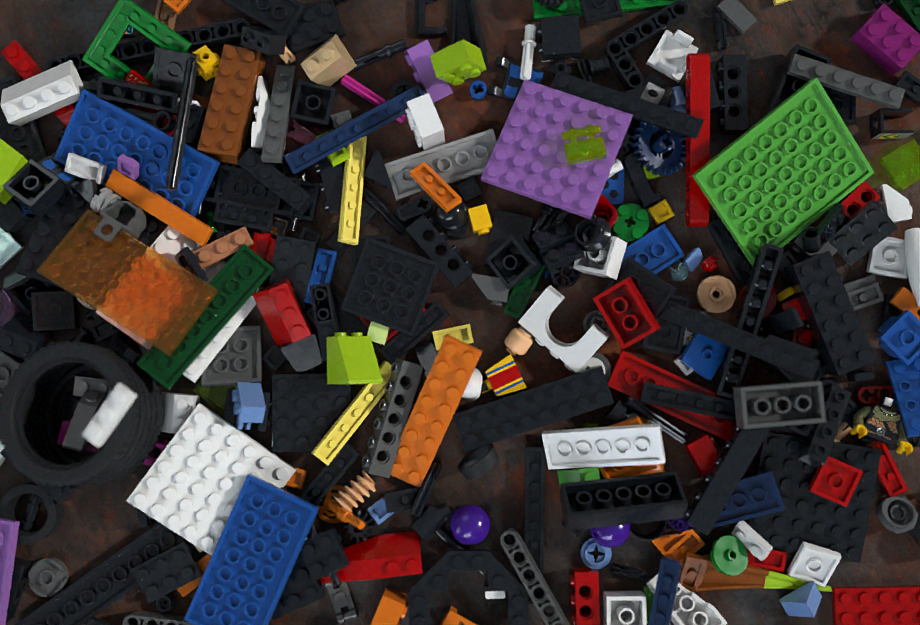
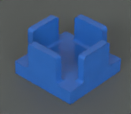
M904 310L899 316H891L878 328L881 332L877 337L880 340L878 345L889 356L898 358L904 365H909L920 354V321L909 310Z

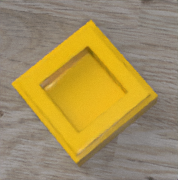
M666 199L648 208L657 225L675 215Z

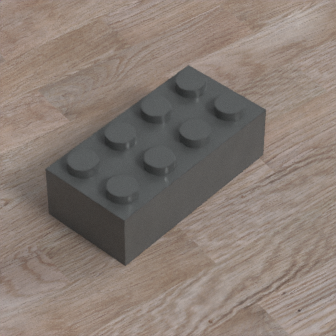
M822 381L733 387L737 428L750 429L826 422Z

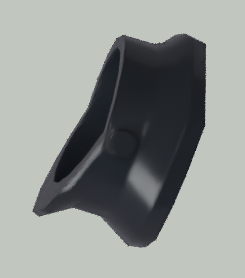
M592 215L591 219L584 218L577 224L575 238L582 250L596 252L603 249L611 239V227L605 219Z

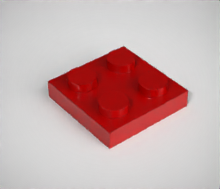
M829 456L826 464L817 468L808 490L847 507L864 471Z

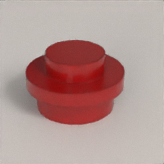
M713 255L709 256L701 263L702 270L704 272H712L718 267L719 264L717 262L719 259Z

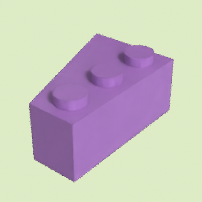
M428 39L404 51V57L408 65L415 72L413 76L416 82L421 84L424 95L429 93L433 103L453 93L448 82L436 78L430 55L434 54Z

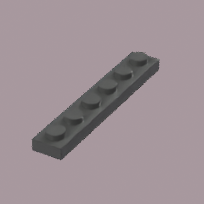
M798 54L792 55L787 70L788 75L806 81L818 78L822 86L895 110L900 108L905 89Z
M294 65L276 66L261 155L262 162L282 163L296 77V66Z

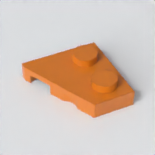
M692 528L686 531L664 534L652 540V543L665 557L683 562L686 552L695 554L705 545Z

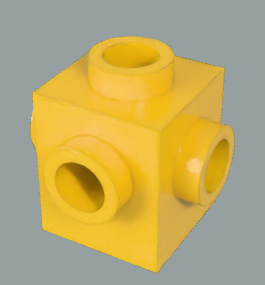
M204 45L193 53L196 54V61L198 63L197 75H201L207 81L216 77L220 57Z

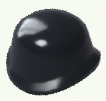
M463 201L447 213L439 205L436 207V220L443 228L450 230L458 229L468 219V209Z

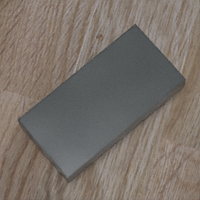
M723 0L716 7L719 12L724 13L725 18L741 35L757 21L738 0Z

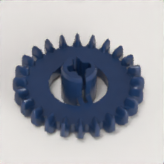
M639 122L638 128L635 129L636 135L633 136V140L636 141L633 143V147L636 148L634 154L639 155L637 160L642 161L641 166H647L646 170L648 172L652 171L654 175L659 174L660 176H669L672 173L678 172L679 168L683 167L682 163L686 161V158L682 157L686 155V151L683 150L686 148V144L682 143L686 140V137H681L680 134ZM656 132V133H657V138L653 139V140L650 142V147H649L650 137H651V135H652L653 133ZM670 150L669 155L662 159L663 153Z

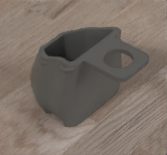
M116 201L110 207L100 211L103 219L94 229V233L107 242H110L118 232L133 241H137L142 231L146 228V211L136 207L130 201ZM104 225H109L113 228V231L109 235H104L101 233V228Z

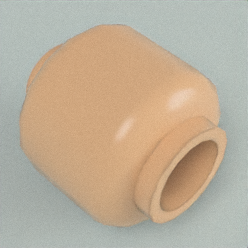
M522 327L513 328L504 340L507 346L506 350L513 356H516V354L524 355L533 344L532 334L523 331Z

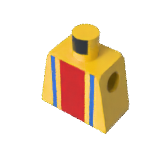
M511 354L485 371L488 379L482 381L481 392L484 394L493 389L495 395L500 396L527 388Z

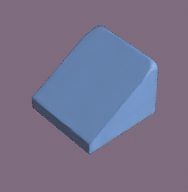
M699 248L692 249L681 262L690 272L703 260L701 250Z

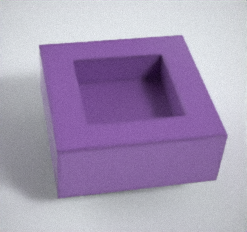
M122 154L118 157V171L135 180L139 177V163L135 159Z

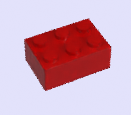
M631 277L624 279L593 298L622 349L661 328Z

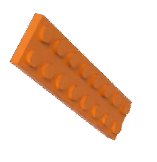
M450 335L445 336L400 437L401 442L390 475L415 487H421L483 352L482 350Z

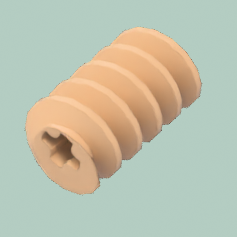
M362 470L363 477L356 476L357 483L351 480V488L345 485V493L338 491L339 498L334 496L342 507L351 512V505L355 508L358 507L357 500L362 503L364 502L362 495L369 498L368 490L376 491L374 481L364 470Z

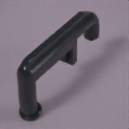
M415 0L414 30L418 36L448 35L445 24L440 27H426V3H434L437 0Z

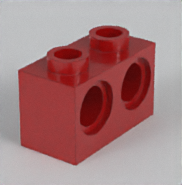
M866 181L862 182L837 203L843 205V213H845L844 222L851 217L847 212L848 207L851 208L853 215L871 199L876 202L881 196ZM861 194L865 196L866 202L862 201Z

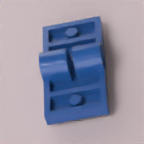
M917 356L909 365H904L899 359L886 361L885 366L893 389V402L895 408L901 414L907 438L920 436V356Z

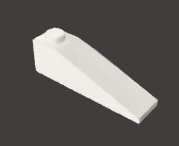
M258 76L256 100L259 102V105L254 106L256 122H252L251 147L255 152L262 153L271 97L265 79L262 76Z
M658 574L646 583L653 595ZM678 583L671 619L674 625L728 624L714 606Z

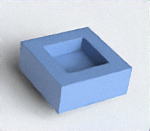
M384 497L367 508L378 525L394 514V512L386 513Z

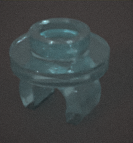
M677 260L679 268L673 269L672 266H668V269L674 281H682L687 278L689 268L686 265L683 266V263Z

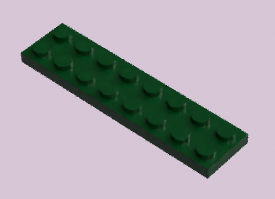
M243 244L138 361L137 365L170 390L275 269L248 246Z

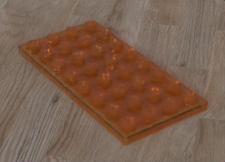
M88 209L39 267L37 272L170 356L218 293V290L121 229L110 242L95 235L94 229L103 218ZM104 225L101 228V233L104 235H109L113 231L111 225Z

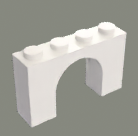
M550 285L518 323L523 331L528 334L531 333L535 337V341L541 346L545 345L553 357L556 359L560 358L568 370L578 373L610 335L594 323L584 336L576 342L563 343L557 340L550 332L549 318L565 297Z

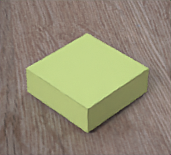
M371 321L367 336L371 337V341L385 345L390 328Z

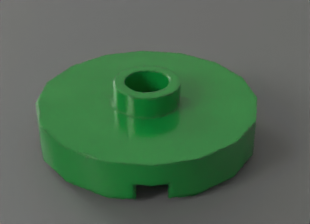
M734 536L718 537L712 544V550H710L713 566L718 572L726 576L741 574L748 564L746 547L742 541Z

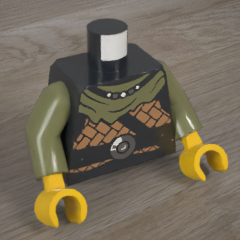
M882 396L879 405L867 404L853 415V429L850 430L852 435L857 433L859 439L865 436L886 445H898L896 449L898 454L903 453L905 450L906 455H909L913 451V446L907 442L901 414L891 411L893 399Z

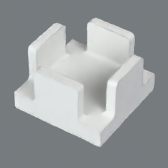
M678 29L675 34L666 30L646 64L679 82L686 71L688 53H697L699 48L691 44L694 38Z

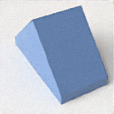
M812 580L782 597L779 601L788 616L815 617L822 595Z

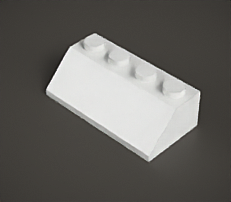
M70 60L3 89L0 106L9 124L21 126L78 101L82 90L85 88L73 60Z

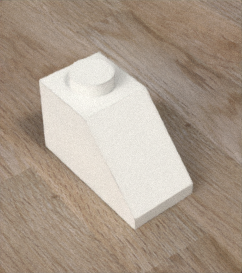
M887 184L874 188L881 196L877 201V205L894 223L912 219L913 210L907 198Z

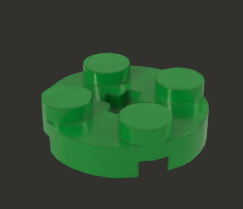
M627 203L616 209L618 219L611 227L616 237L625 242H632L640 239L647 232L649 227L648 213L641 206ZM632 218L634 225H631L629 228L625 220Z

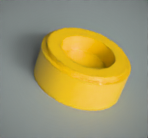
M790 286L777 294V301L781 302L794 294L793 287Z

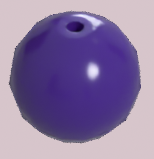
M469 504L463 505L454 512L450 521V527L454 538L458 542L468 546L476 545L482 542L488 535L490 521L487 513L481 507Z
M630 524L590 528L593 539L599 545L614 548L621 546L628 539L631 527Z

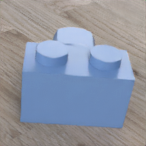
M237 382L236 390L232 391V401L235 402L234 414H237L236 427L238 430H242L244 424L245 430H250L251 423L263 422L266 405L261 383Z

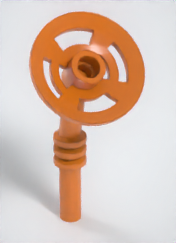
M335 484L331 489L345 493V489L341 485ZM330 490L326 495L323 506L319 507L317 515L328 523L349 522L355 527L363 529L365 523L353 516L351 511L344 507L342 508L339 502L332 498V496L339 498L338 493H331ZM325 512L329 516H335V519L328 518L323 513Z

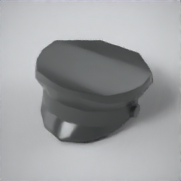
M886 497L877 506L878 521L889 531L899 534L915 527L918 513L906 497Z

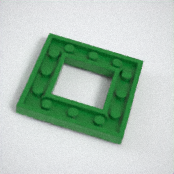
M119 0L82 60L105 76L125 80L132 69L111 54L130 25L163 48L187 52L192 44L132 0ZM154 64L145 76L152 83Z

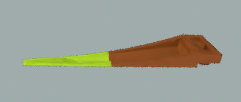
M688 552L685 554L679 583L683 587L695 592L748 588L798 589L809 583L782 573L747 565L745 570L739 575L726 576L715 569L710 554L699 555ZM816 584L819 591H833L830 586L826 585L823 587Z

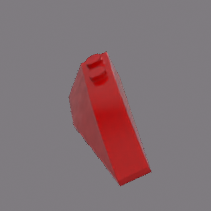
M415 530L379 534L367 541H361L347 548L345 547L343 549L350 564L337 572L341 582L423 574L419 534ZM330 577L320 578L321 583L332 582Z

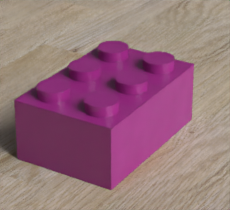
M884 3L871 14L850 38L852 42L892 76L902 70L920 50V34Z

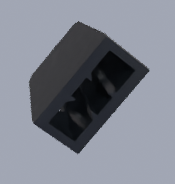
M315 329L306 338L294 343L281 345V351L297 373L306 370L308 373H320L317 365L323 362L320 343Z

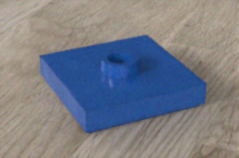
M695 332L679 360L706 380L711 381L723 361L727 346Z

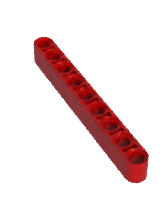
M688 53L686 58V114L703 119L704 122L697 140L686 137L687 227H704L709 224V201L692 175L710 161L709 53Z

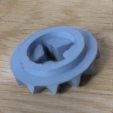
M593 538L583 543L580 551L582 561L592 569L605 567L610 562L612 556L611 548L599 545ZM597 547L598 551L604 554H598L595 561L593 554L588 552L594 551V548Z

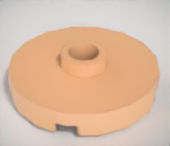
M720 275L709 276L704 279L698 286L696 293L700 306L707 312L714 314L730 309L736 299V289L733 283ZM714 291L718 293L717 298L713 297Z

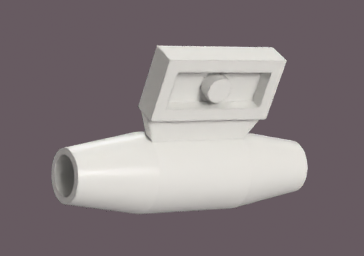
M912 228L904 232V256L909 284L916 303L920 307V228Z

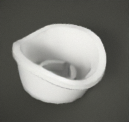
M477 368L474 369L462 395V398L467 401L476 400L481 393L482 374Z

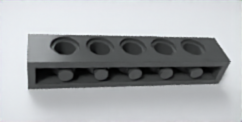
M396 358L395 362H393L390 378L385 385L384 398L379 404L380 411L373 423L374 430L372 436L368 439V449L362 459L361 469L368 474L386 478L390 477L401 442L400 437L406 426L424 366ZM405 376L404 382L400 384L401 378ZM399 395L398 401L394 402L395 397ZM393 413V418L389 421L388 418ZM388 432L387 437L383 439L384 433ZM382 451L381 456L377 458L378 452Z

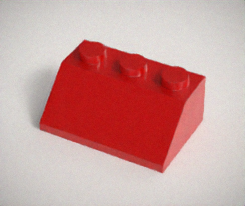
M288 278L258 290L252 295L276 345L294 343L312 334V328Z

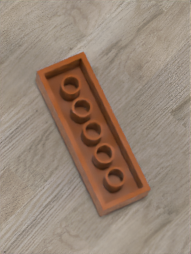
M224 44L197 148L199 152L219 162L239 165L237 162L243 156L256 104L258 76L263 75L266 63L263 53L253 49Z

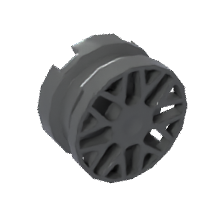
M600 310L588 313L583 319V329L585 332L594 323L606 333L610 330Z

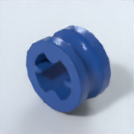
M474 81L470 86L471 97L480 100L486 96L487 87L483 81ZM479 86L482 87L481 91L483 92L475 94V89L473 88H478Z

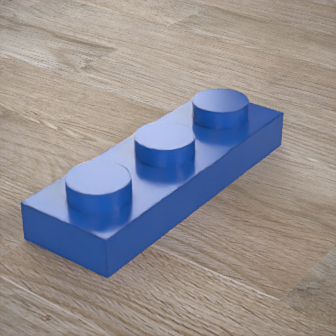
M318 248L304 299L305 304L312 305L309 285L330 284L338 252Z

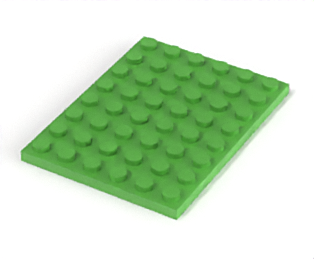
M812 78L702 166L692 177L753 267L760 242L781 248L784 247L805 228L832 208L835 203H838L874 174V171L818 78Z

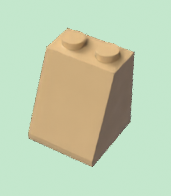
M336 34L309 54L301 63L311 81L325 86L333 85L357 66Z

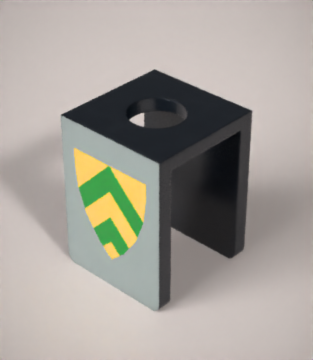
M880 108L870 114V139H904L914 134V130H884V118H902L912 113L913 108H898L897 110Z

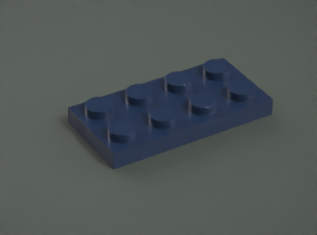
M772 470L741 478L713 528L785 510Z

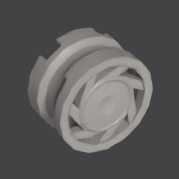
M106 187L99 190L101 193L98 196L95 194L91 200L90 207L93 211L100 213L102 209L110 207L114 202L122 201V198Z

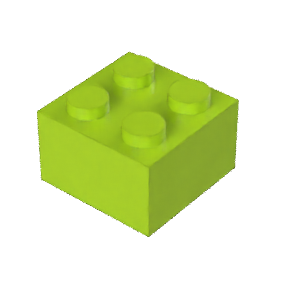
M464 39L430 55L436 78L455 86L464 83V80L477 77L481 72L487 70L481 49Z

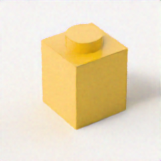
M484 204L468 209L473 233H478V235L489 233V229H492V222L487 205Z

